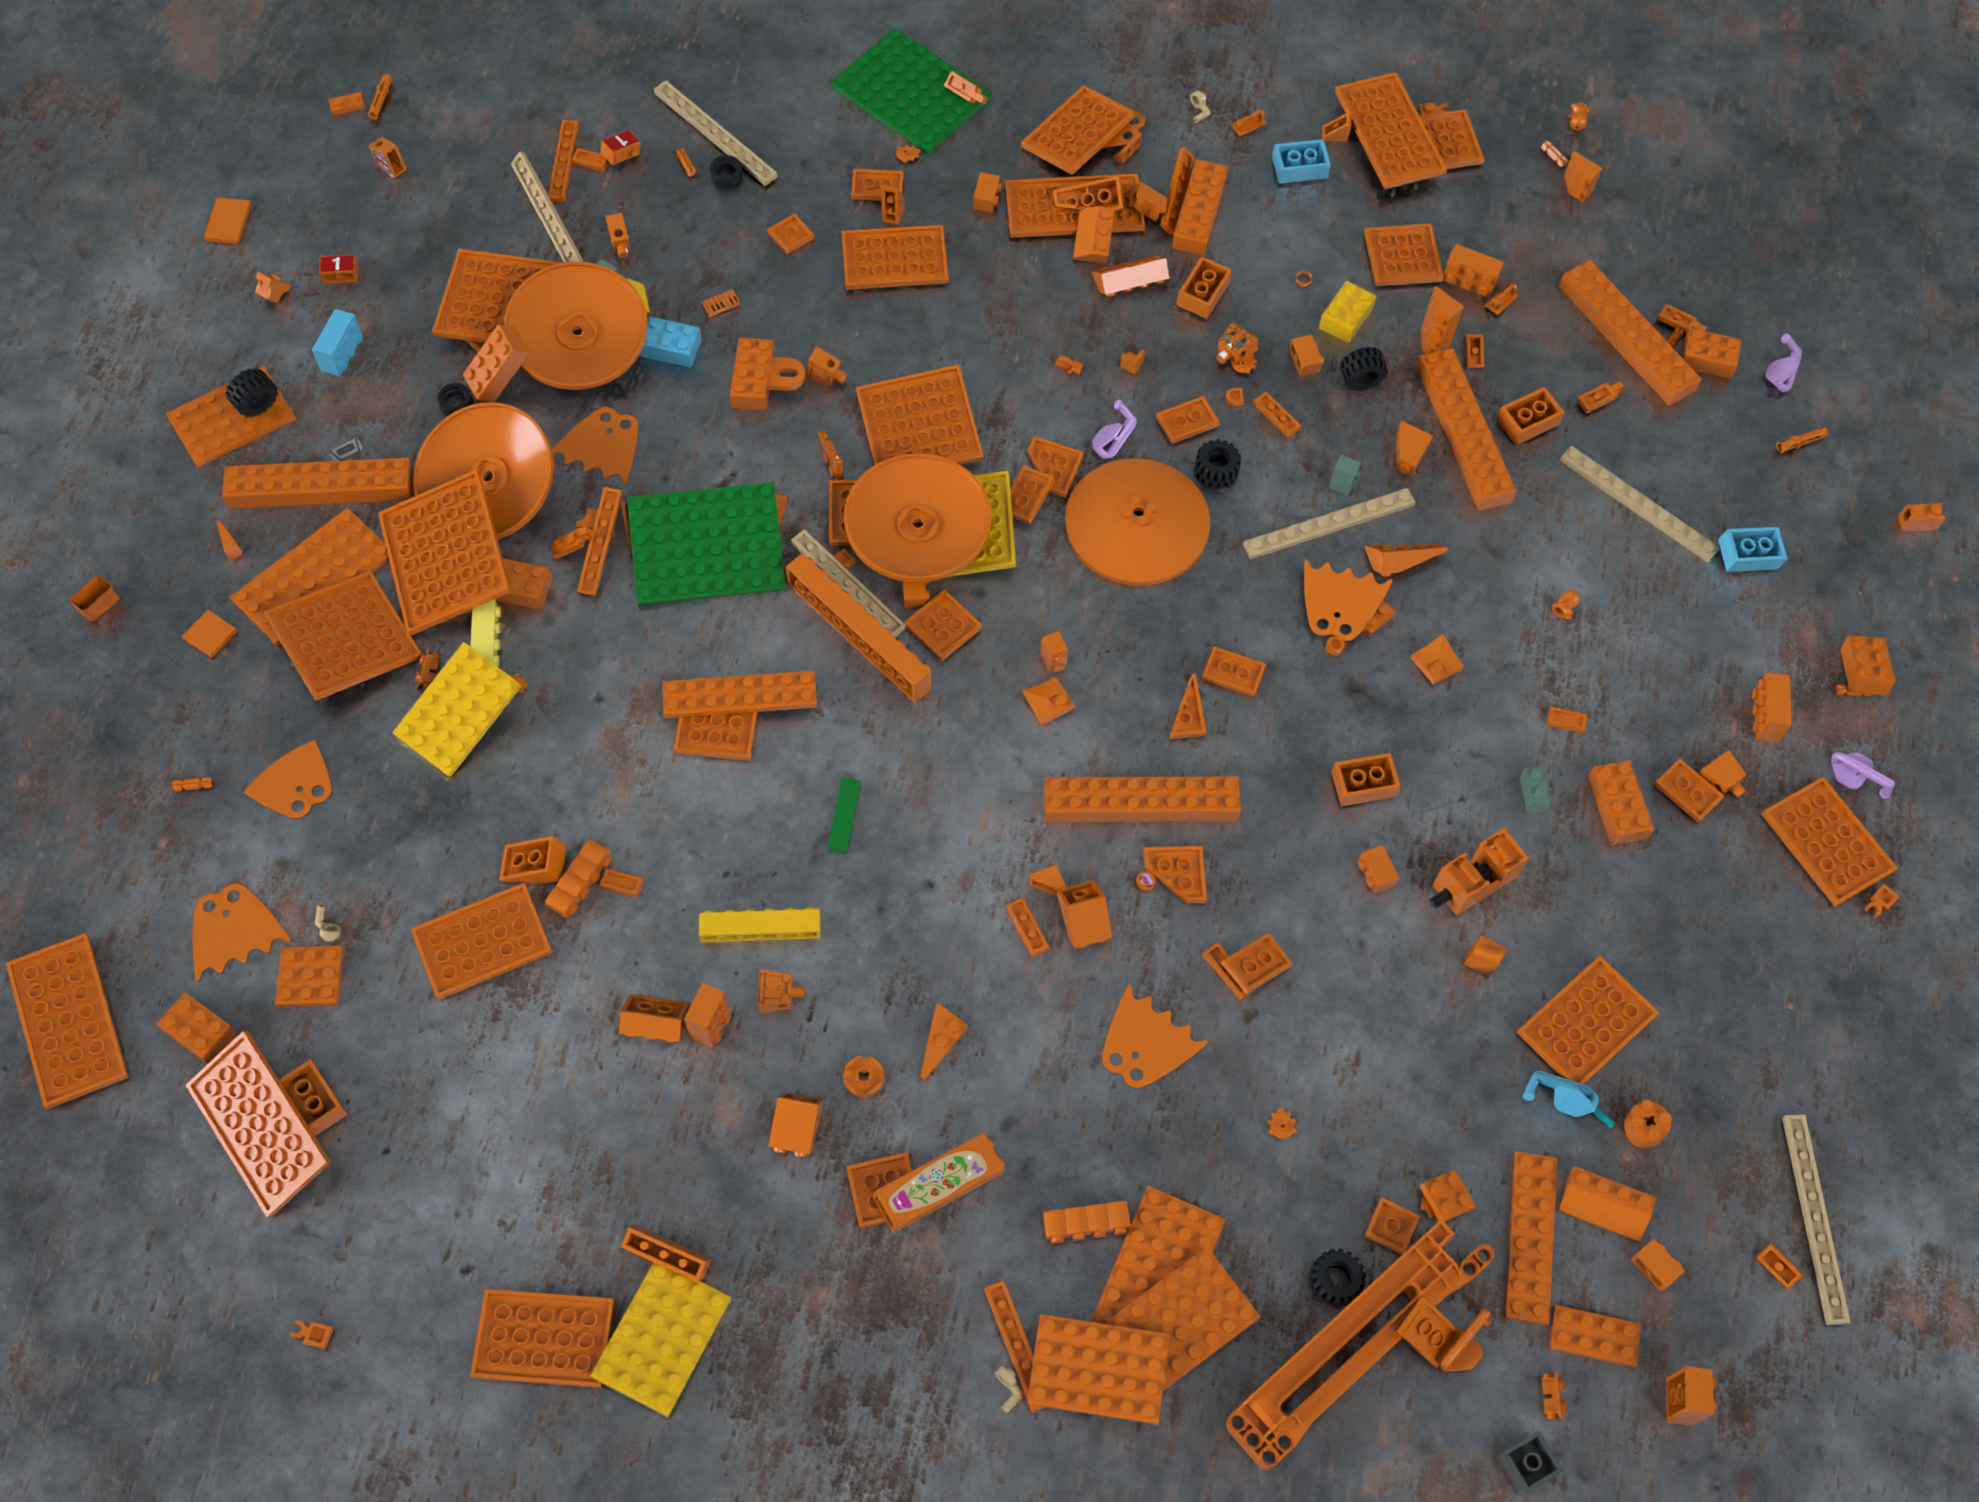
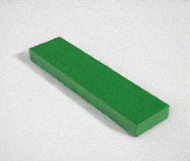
M841 778L828 843L829 851L848 852L861 780Z

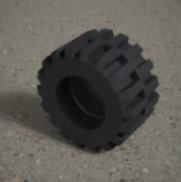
M1375 347L1356 349L1347 354L1342 359L1343 361L1340 362L1339 367L1345 385L1348 389H1353V391H1362L1375 387L1388 374L1383 354L1380 349Z
M257 368L241 371L240 374L233 377L234 379L229 382L230 385L226 388L227 399L245 417H254L255 415H261L262 412H266L273 405V402L276 401V396H278L276 385L265 372Z
M1216 439V441L1209 440L1208 444L1205 442L1198 449L1194 471H1196L1195 475L1199 477L1201 483L1204 482V485L1207 487L1210 485L1214 489L1216 487L1222 489L1223 486L1228 487L1230 483L1235 482L1240 470L1241 454L1238 448H1234V444H1228L1226 440L1222 442L1220 439ZM1218 461L1225 464L1226 466L1217 467L1212 465L1210 462Z
M1330 1249L1328 1253L1325 1251L1317 1258L1310 1270L1309 1280L1311 1282L1309 1285L1310 1289H1314L1313 1295L1315 1297L1318 1295L1320 1297L1319 1301L1321 1303L1327 1302L1329 1307H1332V1305H1336V1308H1341L1342 1305L1348 1306L1361 1294L1366 1284V1281H1364L1366 1272H1363V1263L1359 1264V1258L1357 1256L1353 1258L1351 1256L1352 1252L1347 1251V1253H1343L1344 1249H1338V1251ZM1339 1268L1344 1271L1349 1280L1348 1287L1338 1289L1330 1285L1326 1278L1327 1269Z

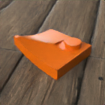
M1444 634L1411 655V660L1433 685L1462 671L1464 667Z
M1056 677L1042 684L1022 690L1025 699L1042 726L1075 708V704Z

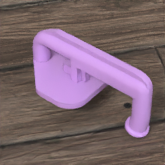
M1788 333L1781 337V342L1785 343L1792 351L1790 357L1772 362L1765 374L1766 379L1781 392H1787L1792 388L1802 357L1801 349Z
M1121 400L1115 402L1114 408L1118 409L1125 416L1126 421L1123 425L1115 423L1104 426L1092 440L1093 449L1104 459L1111 458L1117 454L1137 425L1136 417ZM1109 442H1112L1105 451L1103 447L1107 445Z
M1835 752L1832 755L1831 764L1836 781L1848 789L1855 790L1860 788L1865 780L1869 778L1884 787L1879 791L1882 798L1890 797L1895 782L1875 771L1871 759L1858 752L1849 754Z

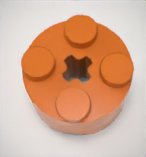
M1644 1100L1636 1104L1625 1117L1623 1123L1625 1135L1633 1145L1639 1148L1656 1147L1668 1135L1671 1129L1672 1117L1658 1103Z

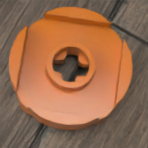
M857 1056L851 1059L846 1064L843 1074L846 1089L861 1099L876 1094L884 1083V1072L880 1062L873 1057ZM861 1072H862L863 1074L868 1073V1074H869V1075L867 1076L868 1080H866V1081H864V1080H862V1081L859 1080V1078H860V1075H859V1074H860Z

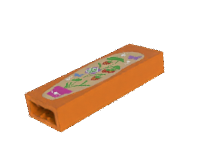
M982 1133L875 1190L873 1199L894 1234L1002 1175L1005 1164L1000 1155L997 1156L991 1139L989 1137L986 1138L985 1134Z

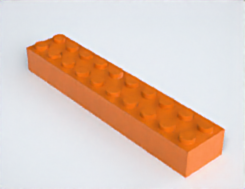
M1591 260L1563 274L1559 288L1668 406L1673 405L1697 390L1702 380L1701 377Z
M1451 348L1420 355L1416 367L1478 511L1512 503L1517 492L1454 349Z
M409 458L225 466L222 498L228 509L404 501L412 498L414 469Z
M802 553L786 566L788 585L914 703L931 690L930 667L925 663L922 664L914 652H909L901 640H896L888 628H883L875 616H870L862 604H857L849 592L845 593L837 581H832L824 569H819L811 557L807 558Z
M1045 777V822L1238 821L1241 813L1239 777Z

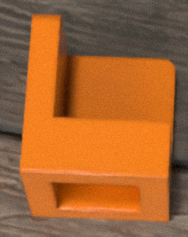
M1141 349L1138 355L1130 351L1127 354L1123 353L1120 368L1136 374L1144 362L1145 350Z

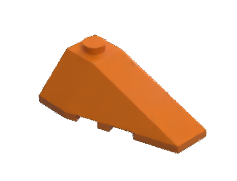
M1119 176L1053 190L1056 208L1084 210L1102 206L1115 208V211L1124 209L1123 183Z
M1388 544L1365 545V550L1372 569L1380 573L1381 576H1391V573H1399L1448 551V547L1441 544H1415V547L1405 544H1398V547L1388 546Z

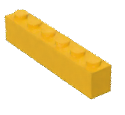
M806 907L801 910H796L795 908H786L784 910L768 908L764 911L746 909L741 912H736L735 910H726L724 912L708 910L704 913H699V938L701 943L821 939L820 909L814 907Z

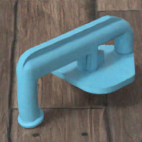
M1535 1071L1532 1074L1522 1095L1525 1100L1531 1101L1535 1099L1534 1092L1538 1084L1555 1089L1554 1106L1560 1112L1574 1117L1594 1112L1599 1103L1598 1094L1589 1086L1543 1071Z

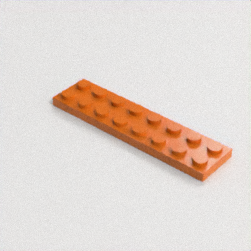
M815 670L662 681L664 718L817 708Z
M1518 1151L1514 1153L1504 1319L1545 1326L1549 1325L1558 1158Z

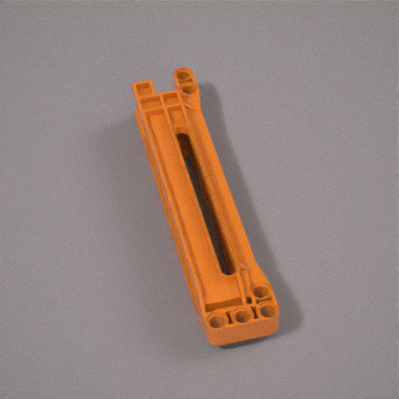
M1442 1220L1438 1221L1230 1415L1226 1421L1228 1432L1261 1469L1270 1470L1275 1467L1297 1445L1309 1426L1403 1338L1396 1331L1420 1298L1423 1296L1436 1307L1448 1295L1470 1283L1494 1259L1493 1249L1486 1244L1479 1245L1457 1265L1442 1249L1451 1241L1455 1233ZM1478 1252H1483L1486 1255L1487 1260H1481L1478 1256ZM1463 1266L1470 1267L1472 1274L1465 1273ZM1400 1294H1407L1409 1296L1410 1302L1291 1414L1282 1413L1280 1406ZM1237 1418L1241 1420L1242 1428L1237 1429L1233 1427L1232 1419ZM1252 1435L1256 1437L1258 1441L1257 1446L1249 1445L1247 1436ZM1279 1438H1285L1288 1441L1289 1447L1287 1449L1279 1446ZM1263 1453H1269L1273 1457V1463H1265L1262 1459Z

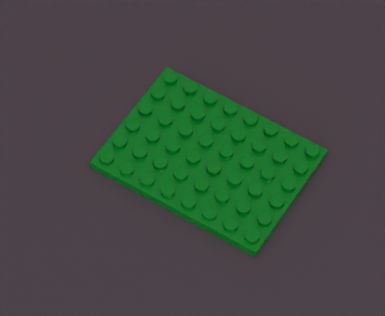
M896 27L830 82L832 89L927 154L932 152L985 105L978 101L976 103L969 102L946 88L944 84L951 71L958 73L982 89L981 94L988 97L986 103L993 98L991 91Z
M774 482L627 497L638 605L786 590Z

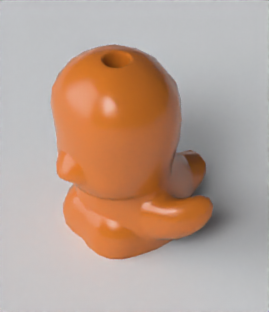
M1573 103L1571 105L1572 114L1568 115L1571 118L1570 127L1575 131H1580L1587 124L1589 108L1584 103Z
M1574 590L1565 591L1558 602L1552 605L1553 613L1557 617L1571 619L1572 609L1580 602L1579 594Z

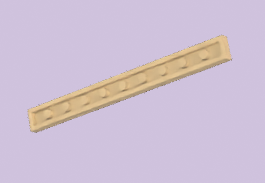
M664 81L654 88V94L727 155L736 157L740 161L741 166L764 186L778 177L774 169L668 81Z
M519 152L510 164L563 262H584L526 154Z
M1573 446L1561 456L1560 461L1706 562L1709 563L1720 550V547Z
M1405 488L1246 540L1243 546L1251 560L1415 505V500L1409 489Z
M1805 1114L1785 1115L1782 1117L1826 1325L1851 1323L1806 1116Z

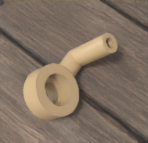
M1200 90L1193 92L1190 95L1191 103L1194 107L1202 110V113L1193 117V121L1198 123L1208 117L1211 112L1206 106V95Z
M318 903L315 925L320 929L319 935L326 941H334L340 937L341 927L323 921L325 904Z
M1001 1366L995 1372V1375L1004 1386L1013 1392V1395L1001 1406L1008 1413L1023 1398L1024 1392L1016 1383L1015 1372L1008 1366L1006 1368Z

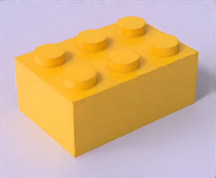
M1346 281L1322 314L1319 329L1349 344L1373 310L1377 296Z

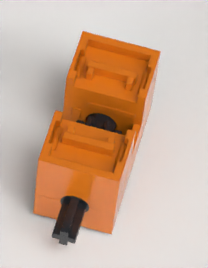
M1503 828L1480 843L1471 862L1467 859L1468 855L1465 852L1441 868L1432 885L1438 894L1429 899L1432 908L1437 909L1447 903L1455 915L1458 916L1516 879L1529 860V857L1506 829Z

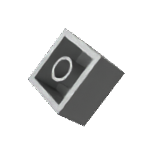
M1539 1430L1496 1456L1520 1496L1527 1494L1564 1471Z

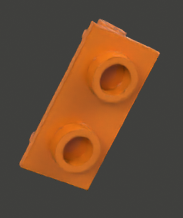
M1258 109L1250 116L1237 119L1235 123L1231 124V127L1239 136L1245 135L1267 124L1263 119L1265 112L1263 109Z
M1515 283L1505 285L1484 306L1496 315H1499L1519 296L1516 293L1517 285Z
M429 648L425 654H421L418 665H421L420 671L417 670L415 675L416 689H418L419 685H423V688L427 689L436 676V673L429 672V670L437 671L440 658L437 653L428 654Z
M1555 1372V1377H1552L1550 1373L1543 1374V1378H1541L1543 1395L1552 1396V1398L1543 1399L1544 1414L1547 1415L1549 1420L1556 1419V1415L1565 1420L1564 1414H1567V1403L1562 1398V1391H1565L1564 1378H1561L1558 1372Z

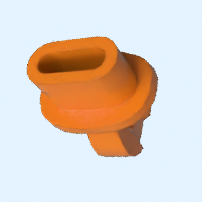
M1060 356L1054 365L1067 370V373L1070 375L1071 373L1079 375L1083 363L1076 361L1077 358L1071 360L1068 357Z

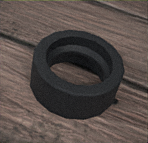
M731 155L718 156L710 164L711 179L719 187H734L742 180L743 174L740 161ZM723 167H731L736 170L728 176H721L716 173Z
M451 383L444 386L439 391L437 397L440 409L446 416L464 407L473 405L474 402L469 388L460 383ZM463 395L466 397L461 405L450 407L445 404L450 396Z

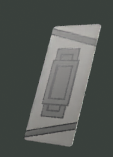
M356 437L328 452L334 461H339L363 449V446Z

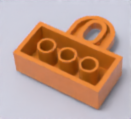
M739 338L730 391L731 407L767 411L770 390L793 391L802 386L806 377L804 366L793 358L775 357L774 340ZM791 372L798 375L795 377L780 376V373Z

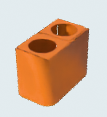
M101 576L92 578L70 598L71 604L78 612L92 623L119 600L110 583Z
M1480 935L1472 945L1463 964L1490 977L1500 965L1507 948Z

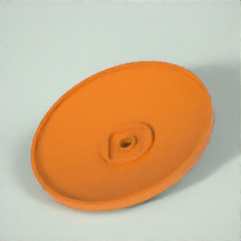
M589 262L559 263L534 273L516 289L507 305L504 317V325L516 327L530 352L520 366L522 370L546 385L569 390L598 387L624 374L641 354L648 330L643 301L632 284L617 272ZM581 330L582 333L580 335H574L573 331Z
M493 402L478 403L464 407L442 420L430 432L422 444L415 462L413 474L415 496L477 469L481 476L497 539L505 538L526 525L536 515L546 500L554 473L551 445L539 424L528 414L516 407ZM488 474H493L492 479L490 481H486V476Z
M921 453L904 454L879 462L859 477L846 499L844 527L853 551L872 570L899 581L931 582L958 573L977 558L989 537L991 506L981 483L970 471L960 464L937 455ZM919 522L922 526L916 528L913 524Z
M1138 458L1121 459L1095 468L1078 482L1067 502L1065 530L1074 553L1093 572L1117 583L1145 586L1174 579L1187 571L1198 560L1208 540L1210 516L1208 506L1200 490L1180 471L1153 460ZM1141 511L1143 515L1136 516L1134 512Z

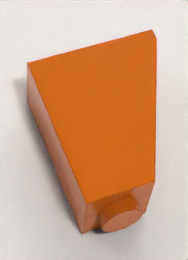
M1401 421L1396 434V469L1403 474L1412 476L1430 447L1433 435Z

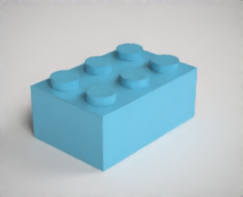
M1324 139L1274 145L1272 160L1279 184L1328 178L1331 164Z
M338 309L333 311L312 348L320 371L341 376L342 372L346 370L348 361L353 357L357 345L361 343L363 338L355 314Z
M649 316L647 321V337L641 357L691 368L702 341L700 327Z
M1779 527L1727 529L1718 539L1727 572L1777 570L1787 560Z

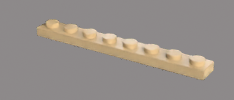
M805 529L791 539V544L801 554L803 553L807 558L811 557L819 569H824L832 581H837L845 593L849 592L857 604H862L870 616H875L883 628L886 627L890 630L894 638L906 629V625Z

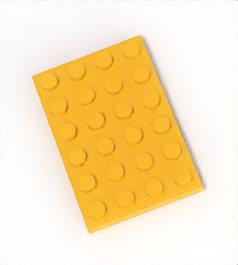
M1009 471L974 475L983 486L989 498L991 529L987 542L977 558L963 570L951 576L1017 568Z
M463 642L392 733L451 777L522 685Z
M653 1262L590 1377L669 1417L732 1297L701 1281L697 1282Z

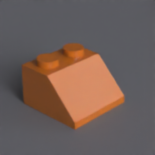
M1574 151L1564 174L1568 193L1584 202L1594 191L1602 167Z

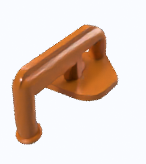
M1482 1309L1465 1331L1456 1327L1462 1334L1440 1363L1442 1371L1472 1370L1481 1360L1483 1355L1482 1347L1473 1337L1482 1326L1490 1325L1491 1314L1488 1309Z

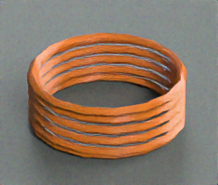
M1299 271L1296 274L1295 282L1301 287L1308 286L1312 282V275L1308 271ZM1306 274L1310 277L1311 281L1309 283H1301L1297 276Z

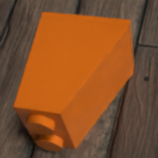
M1094 880L1056 890L1068 938L1075 949L1085 948L1093 943H1103L1112 938L1106 897Z
M786 1092L777 1097L768 1147L774 1148L773 1151L786 1153V1150L793 1151L796 1156L806 1157V1154L810 1155L813 1151L824 1100Z

